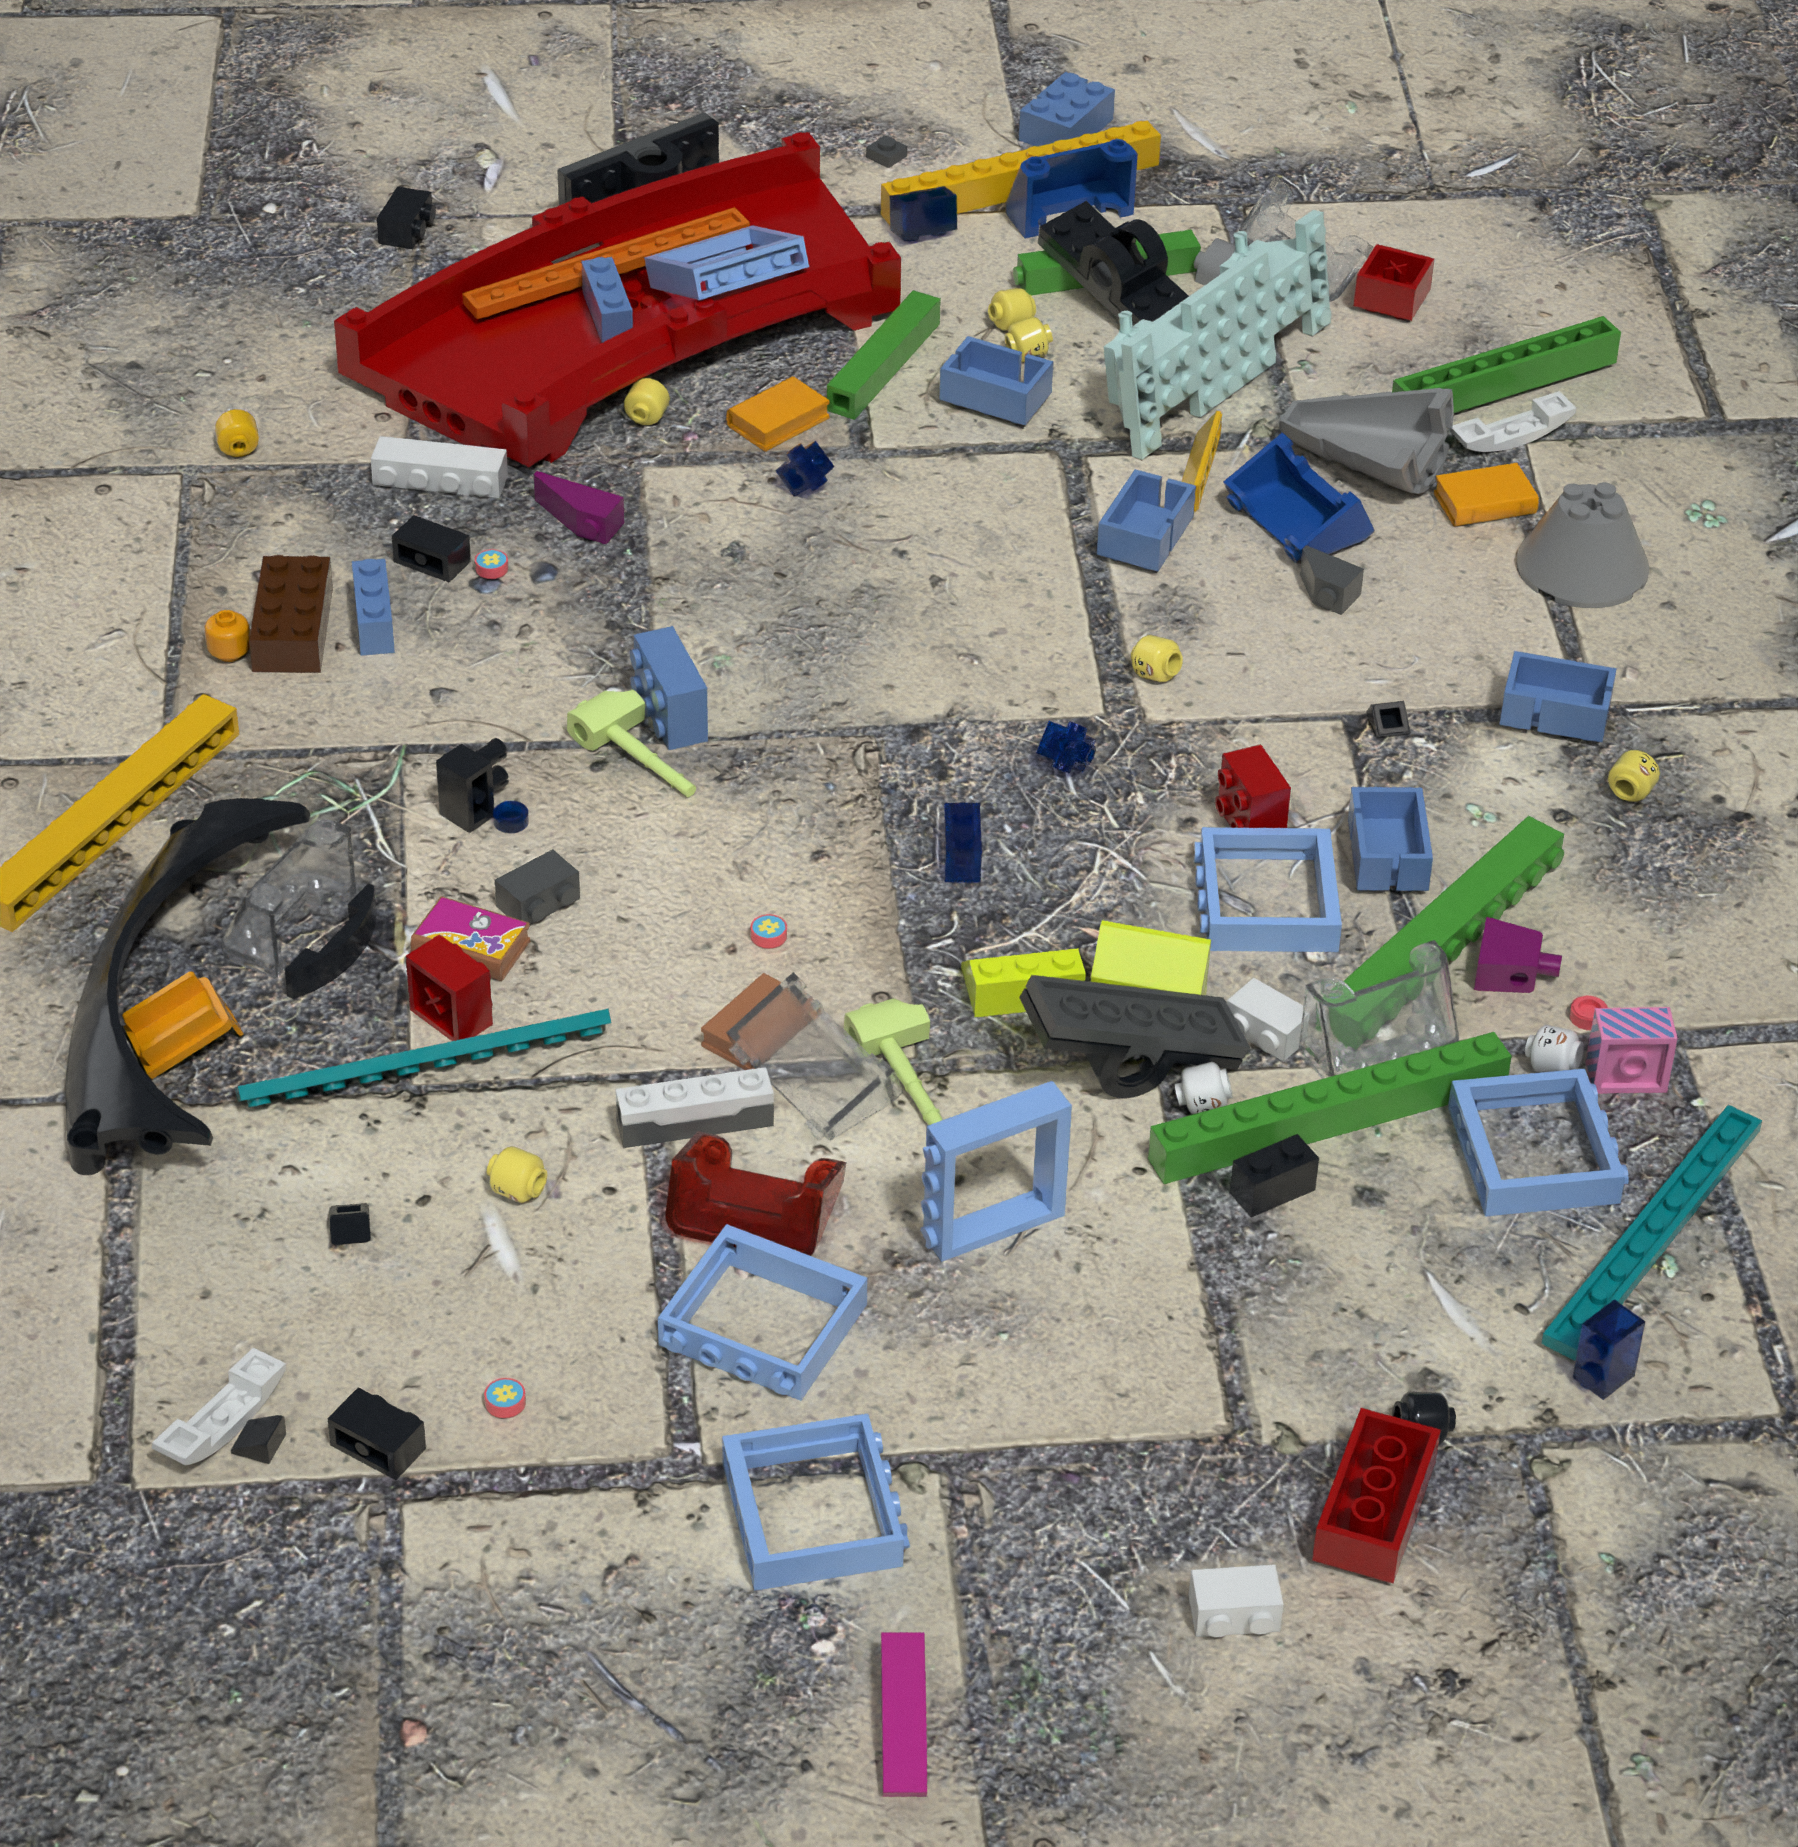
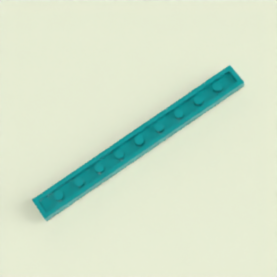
M608 1008L235 1087L238 1102L247 1100L248 1107L271 1103L270 1095L284 1092L286 1099L308 1095L307 1087L322 1084L323 1092L346 1087L344 1079L358 1076L362 1084L383 1079L382 1071L396 1069L397 1075L400 1076L419 1072L420 1063L433 1061L435 1068L457 1064L456 1056L470 1053L471 1060L494 1056L492 1048L507 1045L509 1053L530 1048L529 1040L543 1038L544 1045L566 1040L565 1033L576 1030L580 1031L581 1037L603 1033L601 1025L612 1022Z
M1729 1104L1726 1106L1545 1330L1541 1344L1576 1362L1760 1132L1761 1119Z

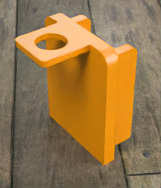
M192 971L187 972L122 1015L126 1023L123 1027L151 1079L156 1078L222 1036L231 1027L240 1037L244 1035L233 1012L216 992L209 979L206 977L198 978Z

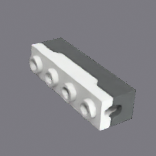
M766 1067L615 1089L616 1119L623 1148L774 1126V1093Z

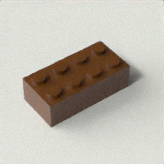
M315 555L263 556L249 637L252 672L321 673L333 593L330 557H318Z

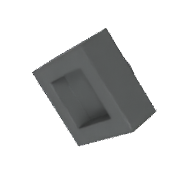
M883 136L866 147V158L887 168L907 157V146L887 136Z

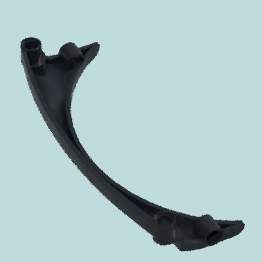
M260 798L226 799L205 804L202 814L197 820H181L171 826L170 837L127 894L112 920L91 966L79 1002L70 1041L65 1091L66 1126L70 1163L73 1171L77 1174L93 1175L101 1171L106 1165L105 1156L110 1142L117 1140H137L139 1146L144 1151L155 1155L169 1152L173 1143L211 1146L213 1136L209 1128L201 1120L181 1109L157 1088L142 1070L127 1044L118 1013L119 986L124 965L136 937L149 917L169 894L208 863L246 842L253 844L262 843L272 831L309 822L310 812L302 804Z

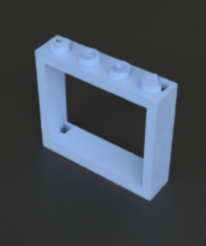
M749 226L644 257L650 288L697 300L809 267L803 236L758 226ZM746 245H753V249L746 250ZM702 281H705V285H706V290H705V291H702V290H701V285H700V283H701Z
M1202 827L1201 841L1194 842V863H1200V866H1196V887H1202V890H1198V911L1204 912V914L1200 915V933H1206L1207 939H1211L1210 951L1339 952L1342 922L1330 829ZM1215 859L1314 860L1320 918L1220 917Z
M1585 1068L1452 1081L1448 1109L1485 1217L1621 1203L1624 1184L1629 1182L1628 1170L1625 1164H1620L1617 1140L1615 1137H1610L1607 1114L1605 1110H1600L1596 1085L1590 1083ZM1575 1101L1600 1170L1501 1180L1477 1110Z
M1053 1081L926 1127V1147L923 1148L925 1172L922 1173L925 1189L924 1199L921 1201L924 1220L920 1231L926 1240V1248L932 1249L941 1262L1065 1216L1072 1105ZM1036 1127L1033 1190L953 1220L956 1156Z
M726 1224L658 1317V1345L667 1348L671 1352L680 1353L698 1360L709 1367H716L736 1375L742 1380L754 1382L772 1389L778 1394L787 1395L802 1401L867 1306L868 1278ZM729 1266L838 1307L798 1366L688 1323Z
M868 1413L722 1436V1463L754 1591L903 1567L904 1549L910 1548L907 1537L906 1523L899 1524L898 1516H901L899 1496L897 1491L890 1492L889 1485L892 1484L890 1465L888 1460H881L880 1454L883 1453L881 1433L873 1432ZM858 1452L882 1536L769 1555L748 1469Z

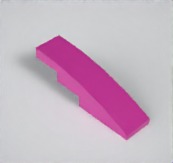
M881 1632L883 1797H927L924 1632Z

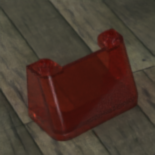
M698 1131L674 1156L671 1165L665 1218L668 1227L675 1234L713 1243L725 1225L728 1224L809 1256L818 1248L843 1185L847 1163L829 1158L817 1159L807 1168L804 1183L731 1168L733 1156L730 1144L723 1137Z

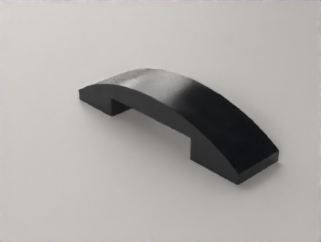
M368 883L348 903L349 921L319 952L305 948L284 969L287 997L295 999L325 986L346 971L362 954L372 937L376 924L377 911L374 885Z

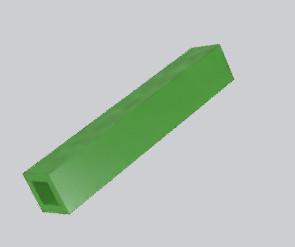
M1184 230L1159 234L1168 256L1166 275L1197 272V269L1194 268V261L1197 254L1201 252V245L1193 231ZM1136 240L1135 244L1137 245V248L1141 256L1144 259H1147V255L1143 247ZM1045 250L1018 254L1017 267L1013 268L1014 282L1016 285H1020L1021 289H1024L1029 295L1084 288Z
M913 290L827 384V399L830 400V404L827 405V411L855 420L940 325L941 298Z

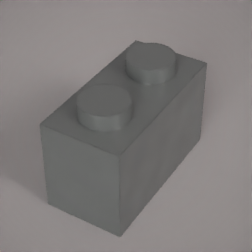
M552 849L495 879L496 907L506 916L529 922L531 925L580 899L579 871Z

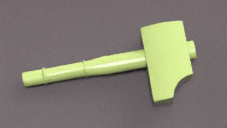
M635 690L625 692L603 691L588 701L580 702L575 709L567 713V731L585 749L594 751L612 740L686 797H691L695 793L696 786L684 778L682 773L679 774L662 761L656 753L651 752L642 742L627 732V730L645 720V702Z
M893 998L877 1004L869 1003L863 1005L858 1010L845 1013L844 1034L855 1055L860 1060L883 1053L892 1070L904 1085L905 1091L910 1094L923 1115V1120L928 1125L942 1121L940 1110L934 1106L922 1086V1081L918 1079L914 1068L901 1047L929 1039L930 1019L923 1004L913 1005Z

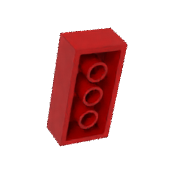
M1360 1408L1316 1527L1312 1561L1394 1584L1436 1463L1440 1429Z

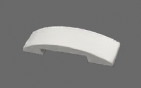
M1558 391L1533 399L1532 410L1487 425L1479 418L1471 419L1453 425V428H1450V432L1466 449L1480 452L1502 451L1522 446L1550 433L1569 420L1576 413V407Z
M252 1348L228 1371L229 1383L188 1422L180 1419L175 1420L152 1442V1449L184 1465L194 1464L209 1457L232 1440L244 1428L247 1421L256 1415L286 1371V1363Z

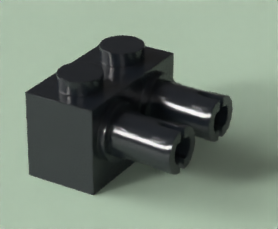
M493 738L476 751L460 744L436 760L440 815L468 833H471L495 816L494 792L509 783V780H507L509 776L506 770L500 765L493 766L507 757V753H505L507 748L503 741Z

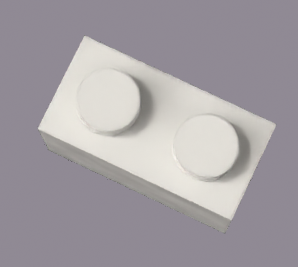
M1255 978L1251 979L1227 1000V1005L1246 1040L1283 1062L1311 1038L1314 1011Z
M1275 1564L1191 1570L1188 1598L1196 1637H1223L1226 1635L1252 1633L1260 1635L1269 1632H1280L1284 1604Z

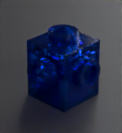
M814 441L805 447L800 443L786 453L788 460L775 471L795 497L809 488L814 491L828 481L825 475L835 466L819 444Z
M1048 721L1036 753L1053 760L1051 767L1070 774L1072 768L1084 772L1086 765H1090L1095 756L1096 747L1094 744L1096 739L1086 735L1088 728L1068 721L1065 727Z

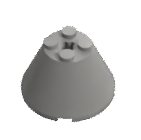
M1607 482L1597 485L1567 484L1563 488V493L1521 543L1517 553V570L1522 580L1536 593L1542 590L1555 596V602L1578 608L1615 606L1632 599L1633 593L1639 588L1643 589L1648 580V559L1623 498L1616 493V487Z

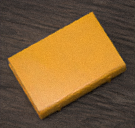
M792 376L729 408L726 413L727 425L766 452L829 419L827 405L830 404V400Z
M1518 463L1436 475L1435 478L1437 487L1433 494L1454 527L1535 514L1538 510V494Z

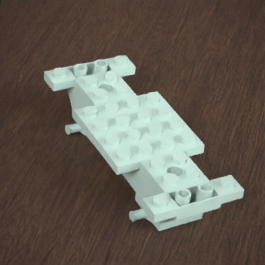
M1312 210L1296 221V238L1273 242L1256 240L1248 246L1247 232L1238 231L1234 233L1235 250L1232 256L1220 265V275L1153 322L1142 319L1133 326L1132 312L1122 311L1118 314L1120 323L1119 333L1111 342L1103 347L1109 403L1119 405L1124 427L1130 429L1132 457L1143 460L1162 446L1159 418L1187 397H1189L1190 414L1202 417L1276 363L1274 335L1294 320L1302 316L1303 333L1311 336L1331 323L1324 212Z

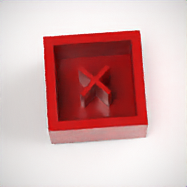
M1376 244L1357 274L1353 306L1363 308L1369 312H1379L1394 316L1397 319L1412 321L1431 290L1435 258Z
M1260 744L1223 753L1221 769L1218 770L1219 796L1215 798L1218 814L1221 817L1224 816L1230 828H1287L1291 787L1263 746Z
M440 934L406 955L409 1006L413 1013L451 1041L475 1037L493 1025L490 970L482 962H477L463 952L459 945L452 944Z

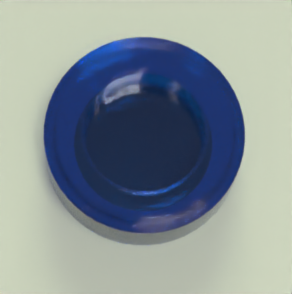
M505 801L498 804L493 810L495 828L503 833L510 834L524 830L529 824L528 808L518 801Z

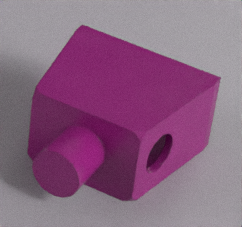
M1486 917L1474 990L1531 993L1535 988L1537 974L1559 977L1562 955L1540 952L1543 934L1540 931Z

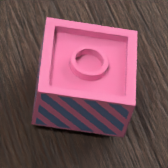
M1670 1007L1595 1008L1585 1063L1589 1081L1596 1085L1598 1094L1667 1093L1678 1039Z

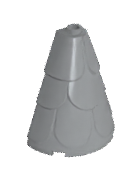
M1432 388L1393 393L1382 392L1357 396L1340 395L1293 401L1287 411L1282 414L1279 428L1293 443L1328 461L1335 460L1345 467L1363 472L1395 488L1420 494L1427 491L1434 484L1436 475L1440 474L1449 449V444L1445 443V439L1448 436L1446 428H1453L1452 389Z

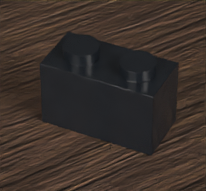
M397 186L377 217L378 243L413 250L419 239L424 237L429 223H432L435 219L436 206L432 204V193Z
M413 515L392 535L394 563L448 583L471 562L469 535Z
M1298 1134L1234 1160L1230 1194L1252 1218L1315 1191L1319 1157Z
M359 1387L327 1418L330 1446L394 1480H397L426 1449L424 1421L411 1412H405L389 1404L381 1396L372 1395Z

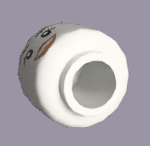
M1544 1025L1537 1031L1536 1035H1530L1525 1047L1526 1057H1530L1532 1068L1539 1073L1579 1069L1584 1054V1044L1579 1041L1576 1032L1550 1025Z
M1214 1062L1183 1069L1181 1083L1175 1084L1179 1106L1187 1105L1191 1114L1226 1106L1227 1099L1233 1098L1226 1068L1220 1070L1219 1066Z

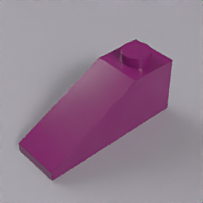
M539 471L534 473L535 501L575 535L607 544L624 524V497Z

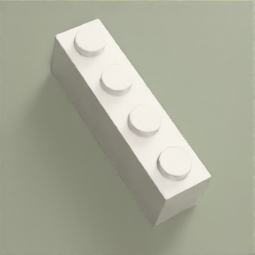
M380 436L371 457L372 483L377 486L500 499L508 477L507 449Z

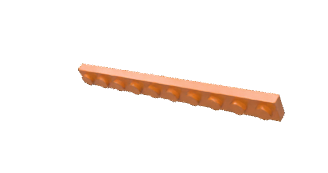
M734 207L462 293L463 304L476 319L487 318L505 310L515 309L521 305L543 300L549 296L581 287L582 261L592 260L596 257H612L618 274H625L631 270L646 266L644 257L750 226V222Z

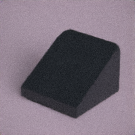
M1404 701L1371 704L1366 711L1376 738L1410 735L1411 732Z
M360 1203L330 1207L329 1220L332 1244L341 1245L370 1241L369 1204Z
M275 1415L248 1420L231 1448V1454L270 1464L286 1436L284 1416Z

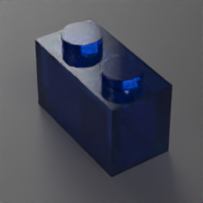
M945 186L889 196L890 230L902 240L916 241L920 236H943L947 231L957 230V195Z
M944 803L943 845L945 882L981 883L982 840L980 803Z
M1615 1299L1582 1324L1573 1378L1582 1387L1590 1390L1602 1400L1633 1378L1636 1372L1645 1321Z

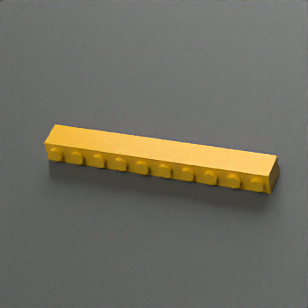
M1148 120L1137 121L1130 125L1112 127L1105 131L1083 134L1072 139L1057 140L1051 144L1032 146L1025 150L1013 153L1007 152L988 159H977L967 164L952 165L946 169L923 172L920 175L908 178H897L891 182L881 184V215L892 229H898L1005 203L1021 163L1028 158L1106 143L1113 139L1126 141L1137 152V170L1158 166L1161 134Z
M202 694L170 723H167L156 735L142 744L129 758L121 762L109 775L99 781L82 798L75 801L68 810L56 820H53L48 827L34 839L30 840L14 856L6 860L0 867V927L10 932L16 930L238 737L237 708Z

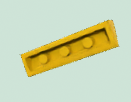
M1216 411L1197 432L1181 481L1196 486L1195 512L1199 509L1220 441L1223 415L1221 411Z

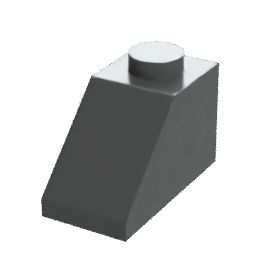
M1306 545L1302 551L1300 576L1312 603L1342 615L1361 595L1364 568Z

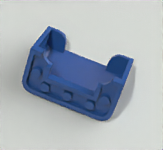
M1113 139L1110 142L1041 157H1030L1020 165L1006 201V214L1025 239L1039 236V225L1041 226L1046 223L1048 215L1069 211L1085 201L1091 206H1095L1100 213L1106 212L1107 207L1118 210L1120 218L1134 215L1138 154L1126 141Z
M1284 433L1278 435L1223 481L1229 492L1226 498L1236 511L1243 509L1284 546L1283 549L1295 563L1299 560L1302 561V551L1306 545L1331 554L1362 542L1375 532L1361 500L1351 491L1341 495L1312 470L1303 455L1301 457L1295 455L1291 447L1294 444Z

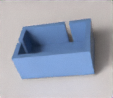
M1063 73L1037 95V99H1033L1020 110L1019 141L1033 146H1042L1054 143L1057 140H1067L1080 137L1083 134L1099 132L1113 120L1115 89L1104 86L1100 82L1087 83V79L1081 78L1074 73Z
M967 336L956 349L955 354H952L940 368L939 399L956 406L979 411L985 415H992L1009 420L1012 423L1026 425L1052 393L1053 361L1027 354L1025 356L1024 383H1022V352Z
M1135 469L1099 522L1097 555L1158 572L1169 556V551L1173 550L1193 519L1196 486L1168 478L1165 489L1164 508L1160 507L1162 476Z
M671 626L635 634L634 649L630 650V660L635 670V676L630 678L631 688L644 700L645 716L651 717L656 737L663 739L668 750L707 742V686L674 627Z
M1514 651L1504 692L1500 725L1530 730L1531 726L1538 727V732L1550 735L1603 742L1617 668Z
M1351 787L1348 826L1350 840H1352L1351 849L1357 890H1389L1390 886H1396V890L1429 891L1433 855L1423 789L1412 787Z

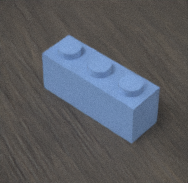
M596 257L592 260L582 261V292L601 343L633 328V310L612 257Z
M365 559L363 561H352L360 654L364 656L395 653L386 560Z

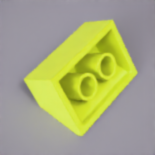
M1102 920L1091 982L1206 995L1211 939Z
M1078 948L961 962V969L974 1017L1026 1012L1019 997L1024 988H1026L1031 975L1085 981L1086 977Z

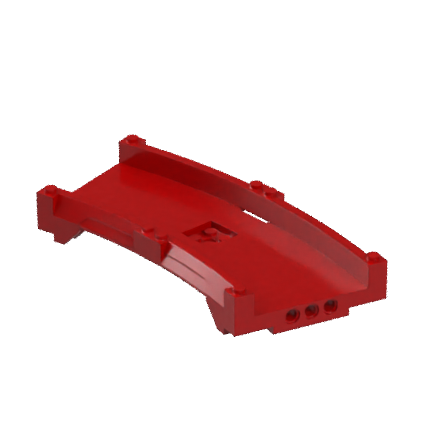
M798 132L792 136L781 138V147L687 171L594 203L589 202L582 196L557 207L546 209L544 212L532 216L531 228L446 267L390 298L371 311L366 312L358 307L349 310L334 320L338 373L384 395L386 407L463 445L507 449V457L527 467H531L541 459L552 463L566 454L587 415L588 407L637 380L682 359L743 334L822 308L854 331L871 327L872 316L895 311L900 305L901 256L890 241L885 243L878 242L872 246L868 245L820 178V146L810 132ZM734 207L750 222V226L803 236L809 263L807 268L701 300L650 288L646 266L631 270L625 274H619L633 310V328L601 343L584 298L582 286L572 291H565L543 300L527 303L518 308L505 310L490 317L476 319L464 306L462 293L553 265L551 261L596 243L600 246L566 260ZM752 244L745 246L746 250L753 249ZM702 281V282L700 283V285H701V290H702V291H705V290H706L705 281Z

